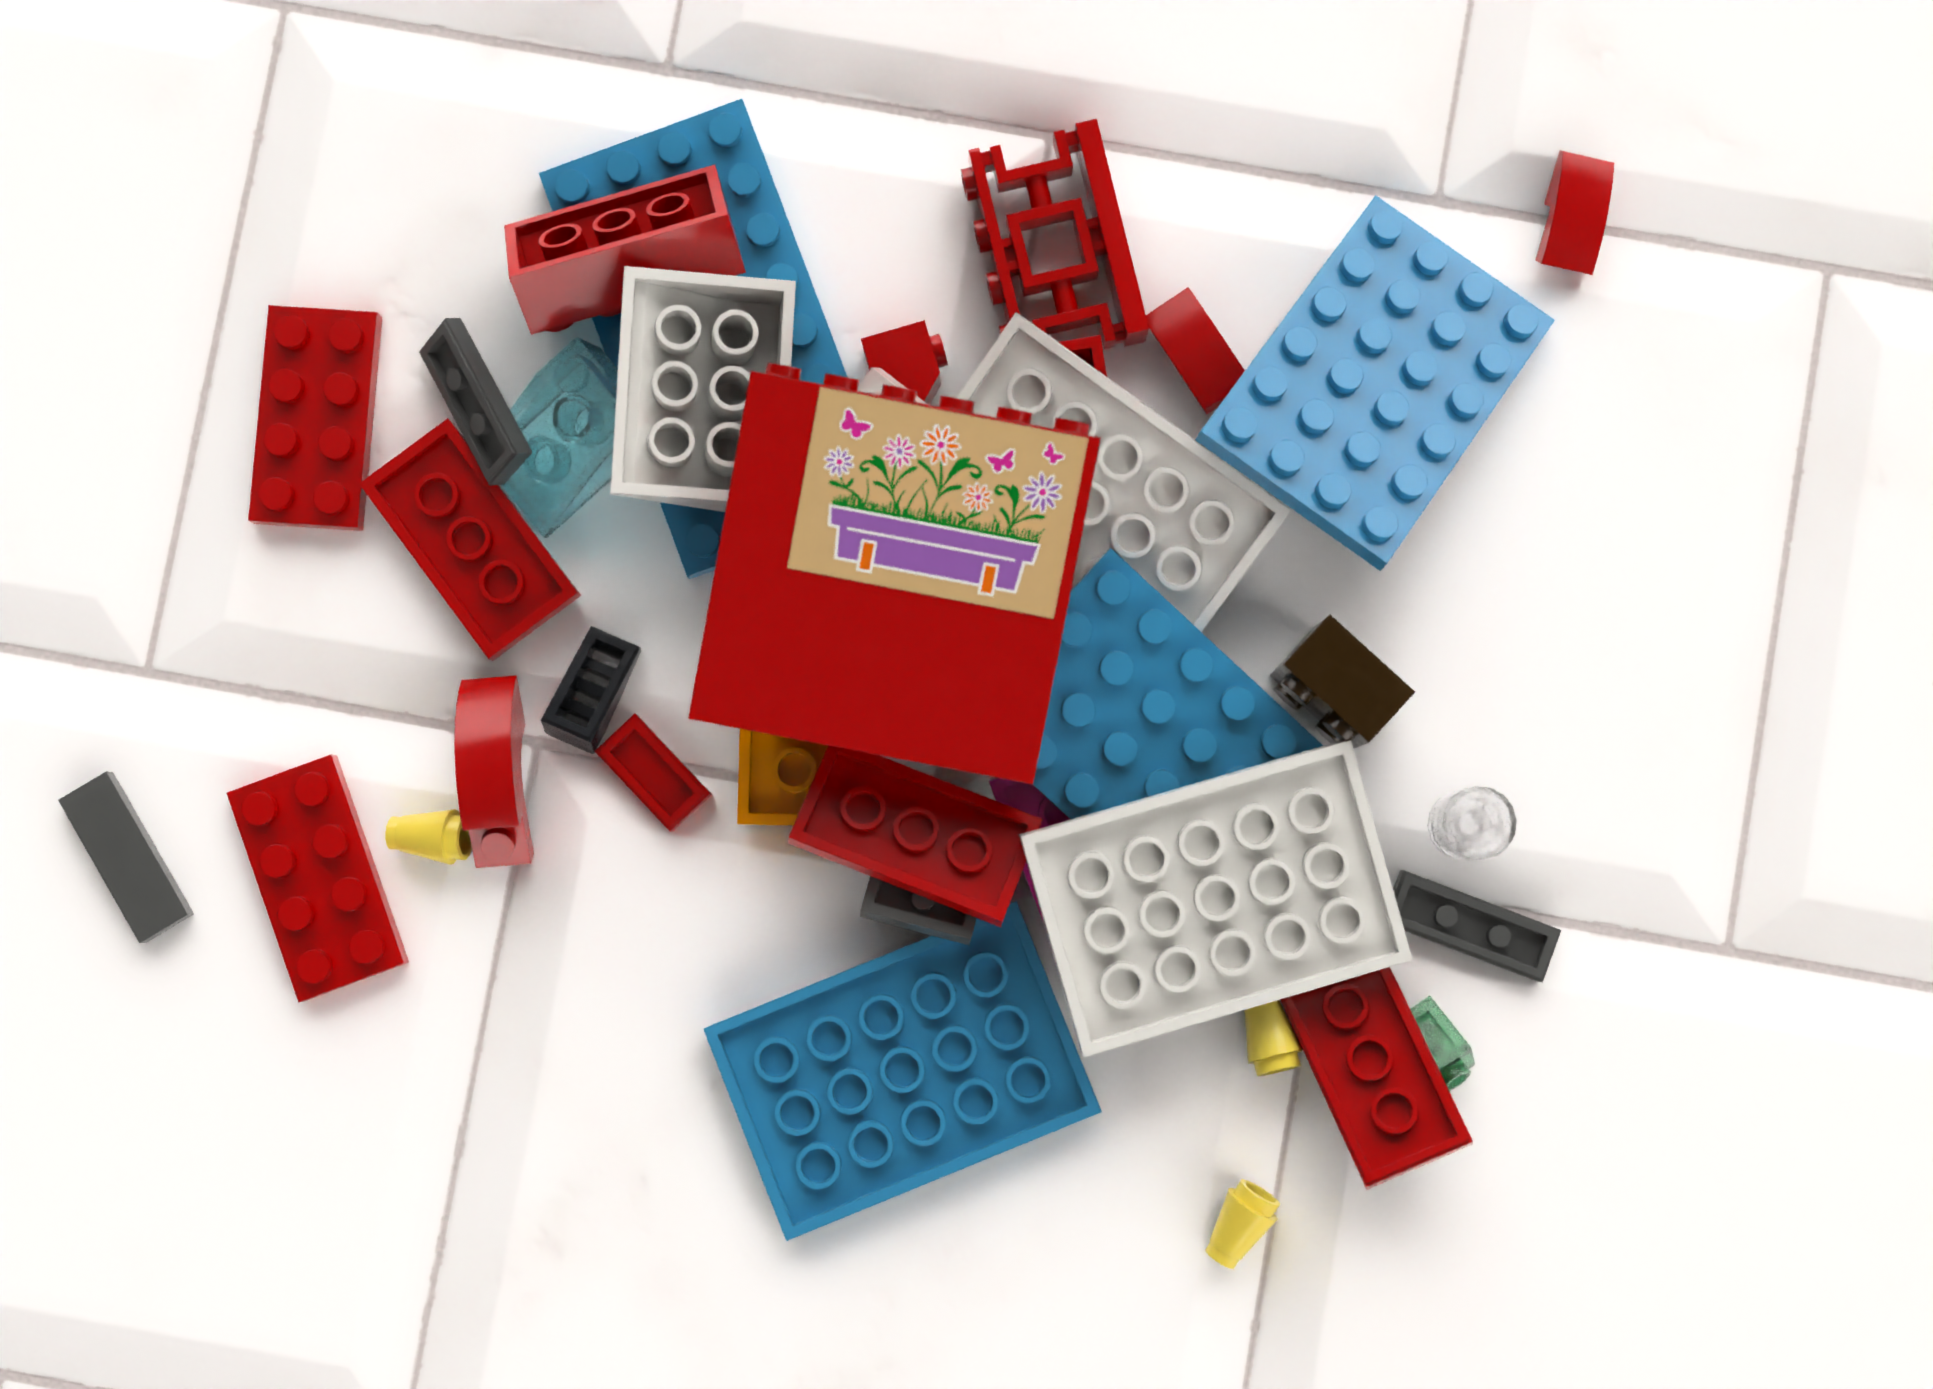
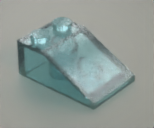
M575 337L535 374L510 409L532 450V454L511 478L501 486L544 538H548L611 481L618 369L600 347L579 337Z

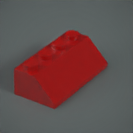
M715 164L504 225L509 280L531 335L543 331L559 332L569 328L574 322L598 315L609 317L621 313L624 266L732 276L746 273Z

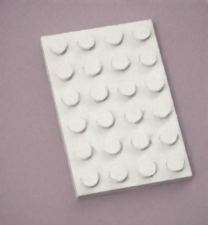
M1017 312L1013 315L956 397L975 402L973 410L975 414L996 417L998 407H1005L1032 413V425L1054 428L1055 418L1090 424L1088 435L1100 437L1101 439L1072 588L1104 553L1111 548L1201 632L1291 511L1285 504Z
M1351 740L1334 742L1019 834L1083 1057L1413 960Z

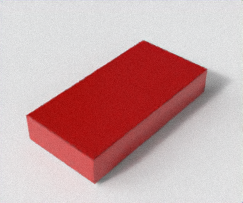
M636 713L595 750V753L670 832H673L712 795L704 784Z

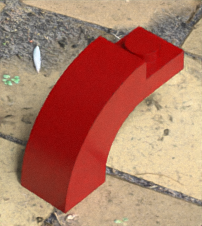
M517 675L461 680L459 686L454 730L456 786L462 830L469 831L476 868L531 864L534 855L522 783L521 749L526 724Z

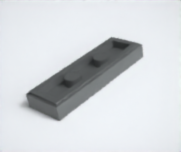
M445 318L419 353L489 486L504 485L532 454V450L462 319Z
M106 771L58 800L139 943L151 941L194 915L113 772Z
M1400 870L1393 891L1406 932L1543 983L1561 933L1560 929L1408 871Z

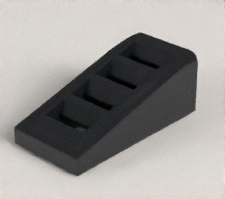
M591 626L540 720L545 733L583 751L594 754L607 730L640 656L641 647ZM595 650L620 660L617 669L593 659L592 656ZM588 671L609 680L607 688L584 679L585 672ZM576 692L599 701L597 707L593 708L573 699ZM567 712L588 721L586 728L565 719Z

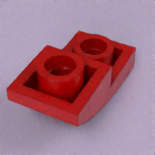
M1559 151L1544 202L1545 205L1550 206V210L1535 258L1536 262L1593 275L1609 211L1614 162L1567 151Z
M1187 287L1148 313L1146 318L1149 330L1171 360L1199 405L1208 415L1218 408L1245 370L1195 295Z

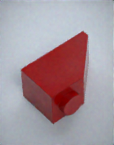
M925 320L861 338L869 370L871 367L882 368L907 389L917 391L916 396L925 403L931 404L941 386L939 368L948 366L940 334L929 336Z

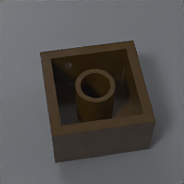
M1331 614L1314 626L1269 675L1278 683L1273 690L1286 704L1296 711H1299L1303 706L1319 720L1315 725V729L1329 743L1351 740L1353 749L1369 743L1415 693L1408 684Z

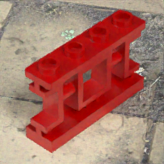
M1097 118L1075 123V131L1066 133L1065 130L1055 131L1053 133V146L1057 159L1006 170L1001 145L991 146L989 151L981 153L979 147L968 150L969 167L960 169L967 202L977 200L981 219L973 221L976 242L980 254L990 252L994 271L985 273L988 291L993 306L1002 304L1007 324L1016 312L1019 313L1011 280L1012 276L1018 275L1023 297L1052 291L1057 314L1032 320L1035 326L1048 335L1097 324L1103 349L1112 348L1115 344L1123 343L1124 347L1144 343L1148 335L1149 326ZM1076 152L1092 215L1090 219H1086L1081 197L1052 203L1047 182L1072 176L1073 163L1070 153ZM989 172L994 174L998 193L1023 187L1027 189L1031 209L1006 215V227L1009 238L1001 239L986 173ZM1072 220L1082 264L1032 275L1022 231ZM1101 255L1118 320L1116 324H1112L1107 302L1078 309L1073 285L1098 279L1099 268L1096 257ZM1007 324L998 326L999 335Z

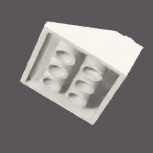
M624 266L610 495L720 512L726 511L750 372L765 373L767 362L791 366L796 281Z

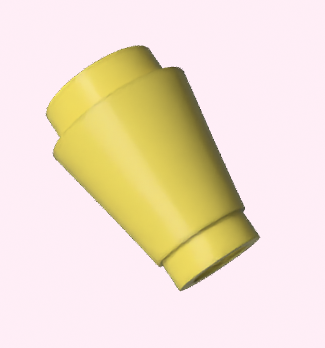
M456 809L404 815L402 817L392 816L386 826V845L391 850H399L400 852L449 865L454 864L456 860H466L472 851L469 831L462 830L460 813Z
M1280 1000L1244 1010L1248 1064H1254L1257 1077L1300 1067L1298 1053L1303 1050Z
M1241 1179L1236 1188L1228 1189L1210 1237V1242L1205 1249L1206 1253L1219 1264L1234 1269L1239 1260H1242L1278 1220L1275 1212L1280 1205L1279 1201L1262 1187L1248 1180Z

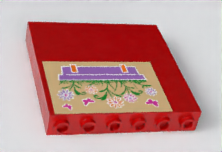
M767 362L765 373L751 371L688 719L1033 784L1101 438L1088 435L1090 424L1055 418L1054 428L1031 424L1032 413L1005 407H998L996 417L973 413L975 402L953 397L940 396L938 406L915 402L917 391L896 386L883 385L881 395L858 391L860 381L858 379L825 373L823 384L800 380L802 369Z

